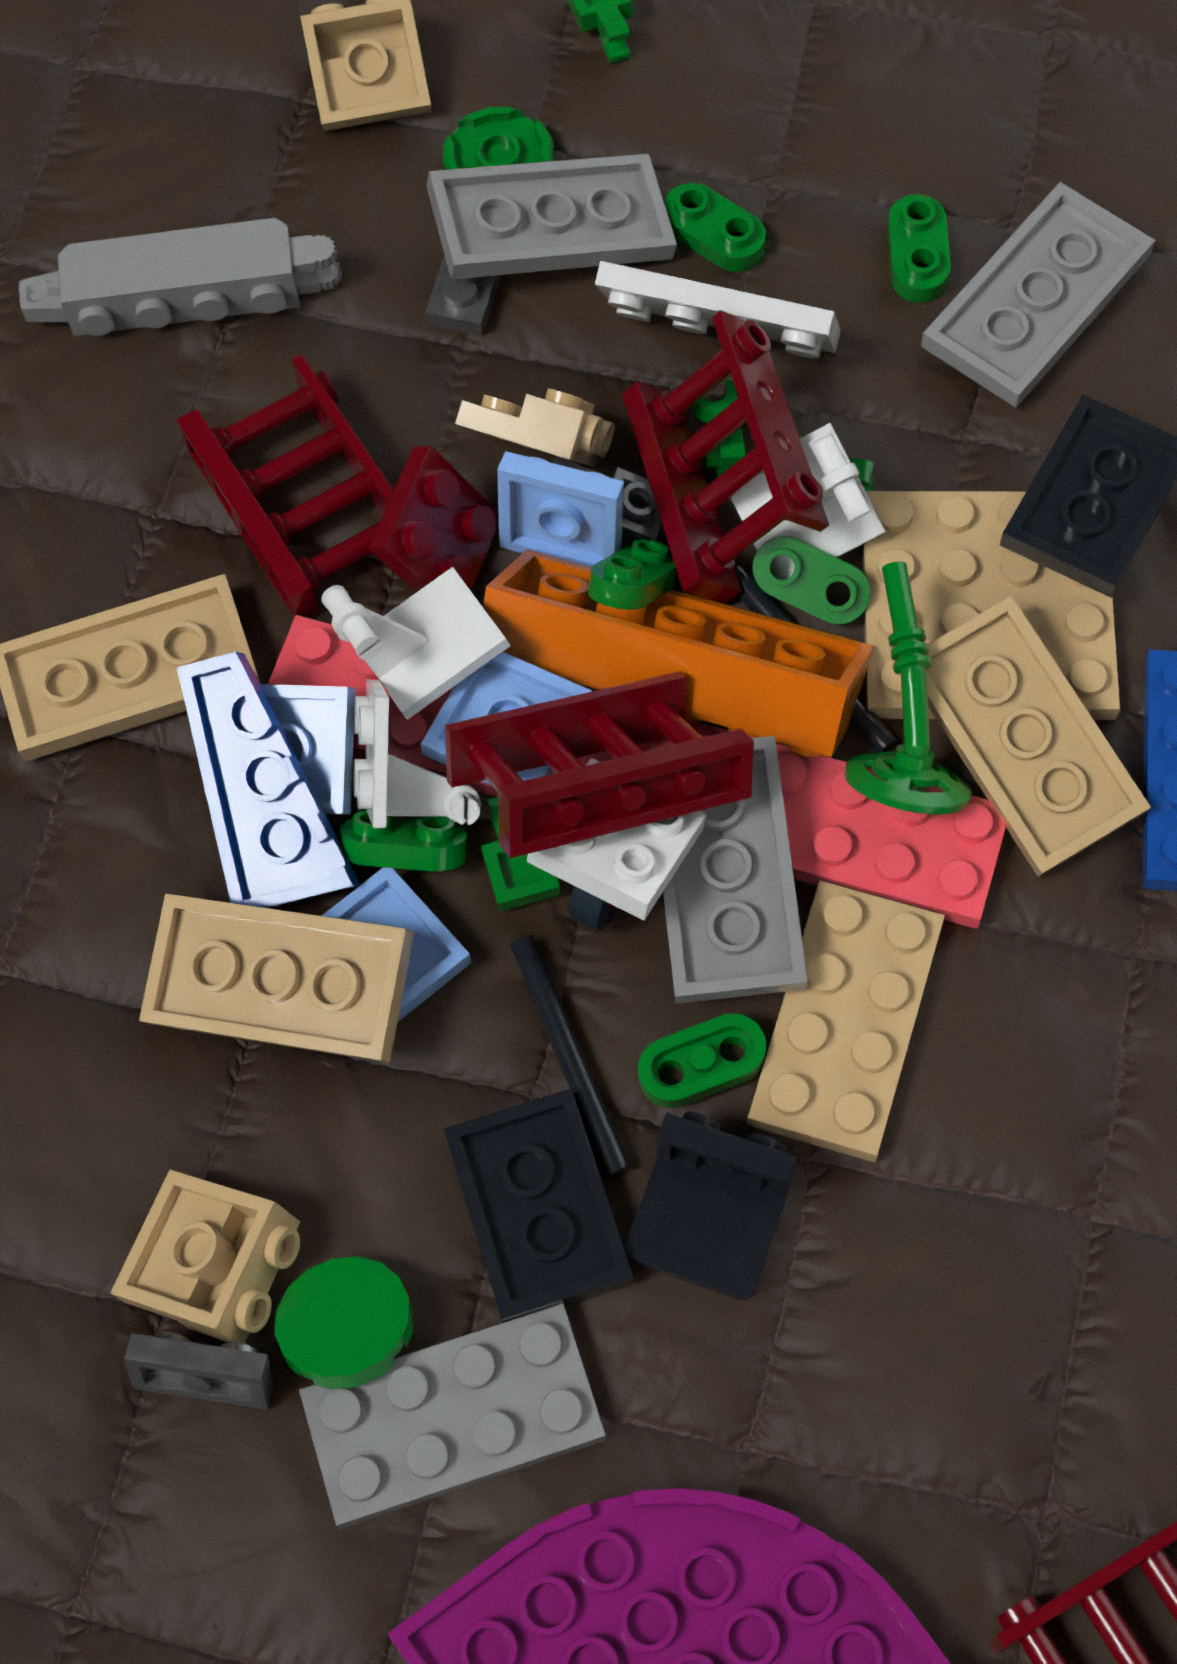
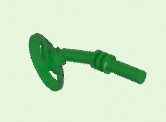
M901 561L891 562L882 567L893 628V633L888 637L889 646L892 647L890 651L891 658L895 661L893 663L894 673L901 675L904 744L898 745L896 752H875L851 758L846 764L844 776L848 784L860 794L896 809L922 814L956 813L969 805L972 794L971 789L963 779L951 770L933 762L935 755L929 750L930 734L926 670L932 665L930 657L927 656L929 648L928 644L925 643L927 639L926 632L918 628L907 563ZM872 767L873 772L879 778L872 775L866 768ZM938 786L944 792H926V788Z

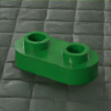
M698 183L679 185L666 195L664 205L675 240L727 271H746L755 267L762 260L765 252L766 232L764 225L756 216L709 187ZM733 232H739L743 234V236L734 237L730 234Z
M921 194L908 195L896 201L889 212L887 237L891 283L896 293L902 298L911 302L926 303L939 298L948 286L951 262L947 219L944 208L937 200ZM925 263L929 265V267L920 268L915 266L914 264L920 265Z
M789 536L772 538L758 549L753 560L754 578L764 592L828 623L846 624L854 621L864 613L868 606L871 589L868 578L863 571L797 538ZM780 555H786L794 562V572L788 579H780L773 573V561ZM836 581L845 583L850 589V598L844 605H835L828 598V588Z
M635 540L632 546L624 547L596 563L591 568L587 591L589 597L602 605L618 609L632 610L647 606L674 587L677 570L672 555L668 553V547L653 540Z
M367 810L355 813L352 819L345 821L340 826V845L348 861L357 865L422 871H447L460 867L465 863L467 833L446 816H423L419 819L387 816L386 828H373Z
M731 1013L715 1017L660 1038L649 1044L640 1056L638 1063L640 1088L652 1103L664 1108H678L745 1083L754 1078L764 1064L766 1053L764 1033L760 1026L751 1018ZM727 1045H736L744 1051L745 1055L740 1060L731 1062L725 1060L721 1056L720 1051ZM667 1068H675L684 1077L676 1085H667L660 1080L659 1075Z

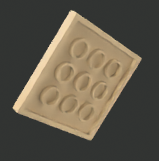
M866 491L886 530V533L862 545L863 573L868 578L871 589L870 600L864 611V640L866 644L874 646L865 675L868 711L873 712L879 719H903L901 675L894 673L893 663L895 661L891 658L890 651L892 647L889 646L888 637L893 633L882 572L884 565L901 561L907 563L918 628L926 632L927 639L925 643L933 642L1009 595H1012L1093 720L1117 719L1120 711L1113 597L1110 598L999 545L1004 529L1026 492ZM928 707L929 719H936Z

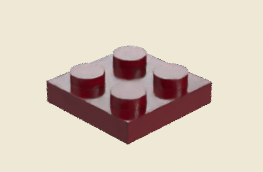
M431 445L413 447L368 549L415 592L421 590L451 567L456 570L471 591L499 527V512Z

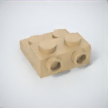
M367 0L364 5L344 8L341 4H325L314 8L311 14L300 16L323 131L432 112L411 0Z
M550 388L547 389L545 399L526 394L523 407L485 394L481 406L462 400L455 423L493 437L590 467H595L598 456L603 458L606 456L614 434V423L592 415L595 404Z
M169 1170L110 1293L125 1303L177 1320L190 1330L225 1342L245 1344L249 1333L260 1331L269 1319L271 1298L268 1292L279 1268H288L298 1255L300 1236L296 1230L300 1221L274 1201Z

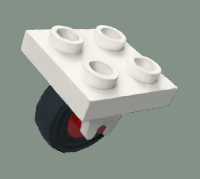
M591 758L587 765H592L600 762ZM697 811L530 853L527 856V862L574 885L569 904V915L594 929L602 930L606 927L620 909L645 920L703 831L707 814Z

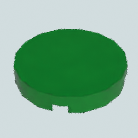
M487 107L467 114L458 122V129L452 133L451 137L448 134L443 143L444 170L554 161L553 141L545 125L537 118H535L534 122L530 118L524 117L522 110L512 107Z
M359 1256L330 1259L306 1270L287 1288L276 1309L275 1336L288 1367L298 1376H300V1373L303 1377L312 1379L315 1385L331 1390L359 1387L383 1376L395 1364L394 1357L401 1351L403 1344L405 1348L407 1347L413 1334V1307L400 1277L381 1262Z

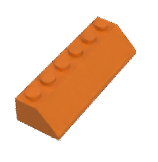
M528 549L486 586L483 608L511 645L503 652L580 686L596 690L681 671L687 677L686 722L707 721L727 727L728 731L742 729L751 738L775 736L776 742L786 744L792 752L806 757H819L822 755L832 757L846 734L874 649L873 645L672 589L640 609L628 610L608 607L594 601L587 593L592 567Z

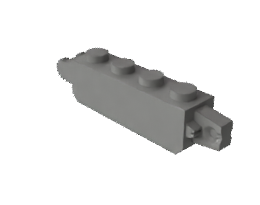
M276 218L68 244L58 254V271L19 281V301L26 322H68L73 336L86 334L99 336L110 331L141 327L160 328L172 323L196 320L216 321L227 316L258 312L271 314L282 309L300 307L299 295L319 293L322 290L328 291V289L334 290L335 286H339L338 282L342 281V271L339 262H336L338 251L335 241H332L330 236L325 237V234L322 236L317 234L315 237L312 235L290 237L286 224Z

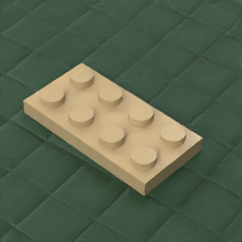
M226 575L215 576L0 643V688L17 750L23 761L33 760L187 711L177 667L232 652H240L245 654L260 683Z
M1009 595L928 644L929 653L927 656L930 657L932 665L926 670L928 707L981 790L1006 824L1007 830L1038 878L1146 813L1151 808L1012 595Z
M819 880L802 937L808 982L807 989L785 993L750 1108L747 1126L876 1163L945 915Z
M165 894L139 1021L151 1025L390 1063L414 932L406 928Z

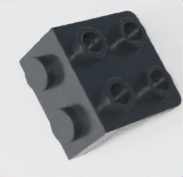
M666 1112L657 1136L658 1156L625 1244L626 1257L634 1264L739 1301L748 1300L755 1292L794 1178L797 1157L787 1154L786 1146L770 1137L749 1134L746 1140L721 1131L722 1125L719 1122L703 1114L685 1112L683 1117H679Z

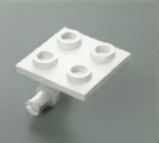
M831 423L800 438L812 476L817 480L822 489L823 497L821 502L829 526L819 532L784 520L754 543L758 551L765 542L772 538L789 536L804 541L835 557H840L886 533L858 477L860 473L855 463L850 462ZM764 472L731 498L742 521L772 499ZM786 555L778 556L772 564L773 573L780 579H788L792 576L795 569L793 560Z
M453 567L384 616L366 609L362 604L353 603L343 586H332L322 595L323 605L333 616L331 625L337 636L343 641H348L352 644L356 654L359 655V658L365 660L407 720L511 646Z
M366 679V696H355L354 731L355 734H358L359 745H365V759H354L353 794L354 797H357L358 809H367L373 828H386L387 816H447L461 825H464L465 822L468 825L476 822L480 814L481 802L474 788L467 784L452 788L447 783V777L388 754L389 697L380 680Z

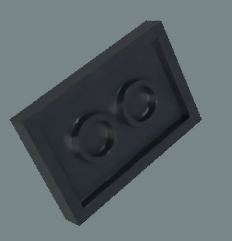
M1083 394L1004 529L999 545L1112 598L1177 481V436Z
M571 1088L443 1128L502 1323L562 1303L567 1305L634 1283L623 1244Z

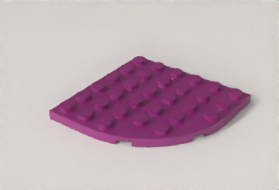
M683 1488L632 1492L631 1495L609 1498L593 1504L586 1503L543 1521L506 1544L387 1633L407 1664H951L913 1612L886 1580L841 1542L837 1543L823 1532L800 1521L801 1518L762 1502L722 1492Z

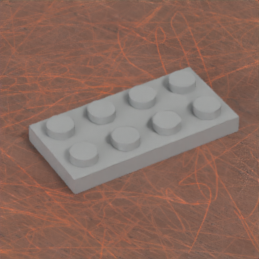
M649 154L429 171L426 187L451 279L599 266L600 261L626 264L673 259L677 243Z
M1059 182L923 332L921 347L1017 408L1149 258L1153 251L1155 239L1062 182Z
M775 736L752 738L754 740L752 798L701 810L707 814L703 831L663 891L676 1004L807 989V974Z
M563 1303L395 1358V1364L383 1376L359 1387L331 1390L312 1385L299 1390L335 1524L339 1529L606 1441L602 1422Z

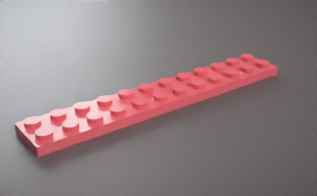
M295 615L268 684L356 688L355 696H366V679L379 680V678L365 660L359 658L352 644L348 641H343L337 636L331 624ZM383 686L389 697L388 754L447 777L446 765L424 756L421 742L453 688L407 720ZM687 722L703 738L729 732L728 730L699 722ZM354 731L353 757L365 759V745H359L358 734H355ZM666 737L638 743L637 745L646 752L650 749H658L673 744ZM776 743L794 879L815 885L819 884V880L943 914L946 921L978 929L1006 824L989 800L971 795L969 805L965 809L951 814H922L896 809L876 802L852 788L844 776L847 762L826 756H802L792 752L787 746ZM607 751L577 758L584 766L587 765L591 758L599 762L614 759ZM866 768L872 775L879 778L871 768ZM479 781L467 784L477 792L498 797L496 789L487 783ZM938 786L926 788V792H944Z

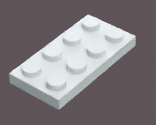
M600 261L595 285L608 299V304L617 308L616 314L650 322L651 314H658L672 319V326L692 333L706 334L708 326L715 327L712 316L722 310L743 320L756 322L766 332L769 339L786 344L785 351L788 353L819 359L821 350L831 353L836 352L841 330L834 311Z

